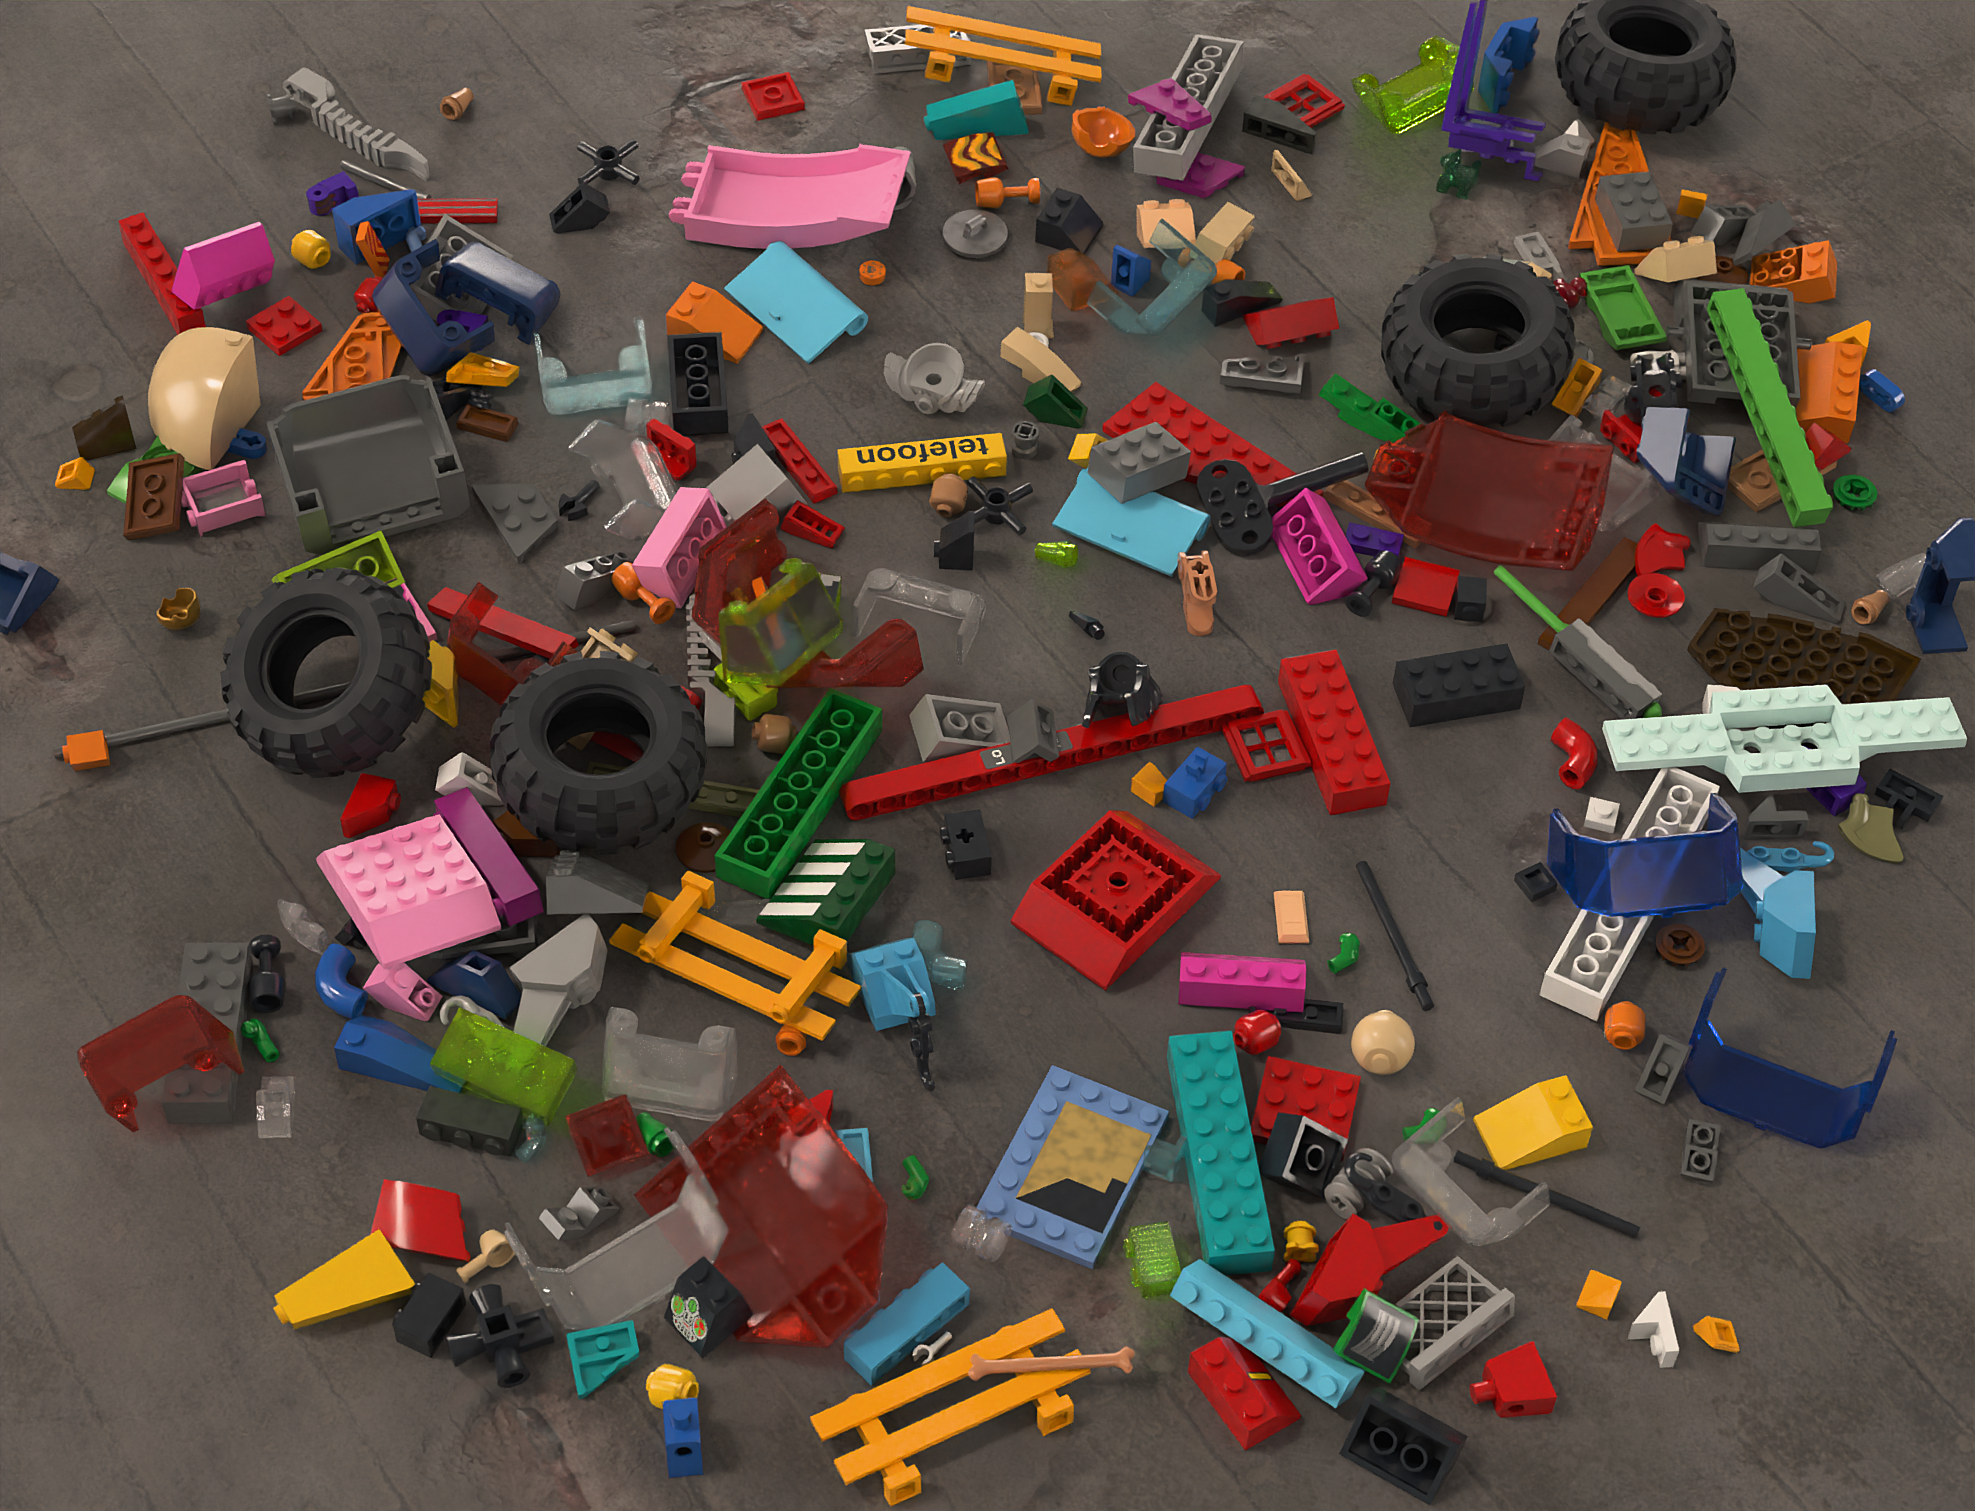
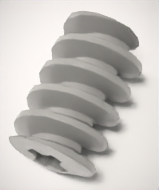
M1368 1148L1357 1150L1356 1153H1366L1373 1158L1371 1162L1365 1160L1356 1162L1355 1169L1358 1174L1364 1178L1376 1181H1386L1385 1177H1390L1393 1172L1392 1166L1383 1155ZM1344 1167L1324 1190V1196L1328 1205L1337 1215L1344 1219H1348L1352 1213L1357 1215V1212L1363 1209L1364 1203L1368 1202L1361 1191L1348 1181Z

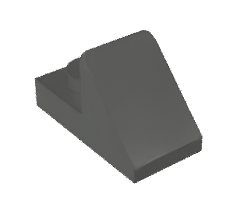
M1769 794L1748 817L1743 832V840L1803 838L1809 821L1807 811H1777L1773 794Z
M1662 1032L1658 1037L1635 1091L1665 1104L1682 1072L1681 1068L1691 1045Z

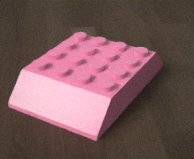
M440 815L427 817L414 823L398 826L392 830L339 845L323 851L316 857L317 864L383 969L501 930V924L486 882Z

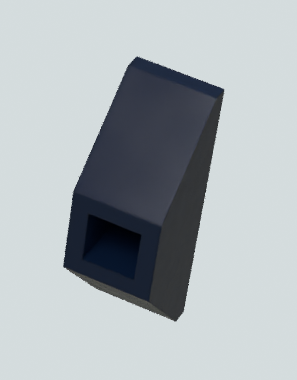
M475 950L444 964L427 978L428 984L454 996L468 997L476 1005L505 1019L519 1008L522 997L502 964Z

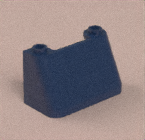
M469 242L446 260L440 269L434 294L447 301L451 294H456L455 297L460 299L466 292L509 315L508 325L513 326L515 324L520 332L517 339L528 345L556 308L560 299V290L555 282L542 277L479 242Z
M0 552V633L8 636L10 631L16 633L56 589L60 579L35 563L24 560L20 561Z

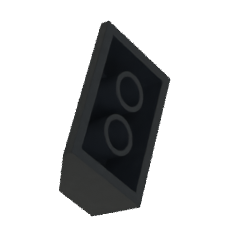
M1377 1386L1367 1394L1339 1454L1431 1505L1454 1467L1468 1436Z

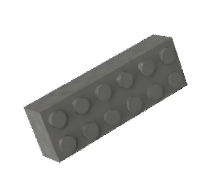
M185 943L162 1096V1105L168 1123H233L244 1042L241 1025L247 1019L249 1003L247 985L252 977L254 965L248 943Z

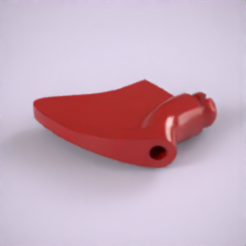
M1657 523L1653 524L1640 537L1636 546L1635 567L1637 575L1656 573L1667 569L1682 571L1685 568L1683 550L1686 551L1690 547V538L1687 535L1682 536L1679 533L1665 531Z

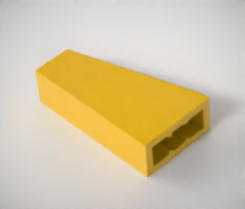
M380 1229L274 1295L278 1305L273 1310L283 1325L289 1322L295 1330L410 1295L415 1283Z

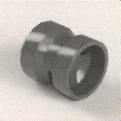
M1020 421L1014 424L1012 427V454L1020 459L1033 458L1038 453V426L1031 421Z

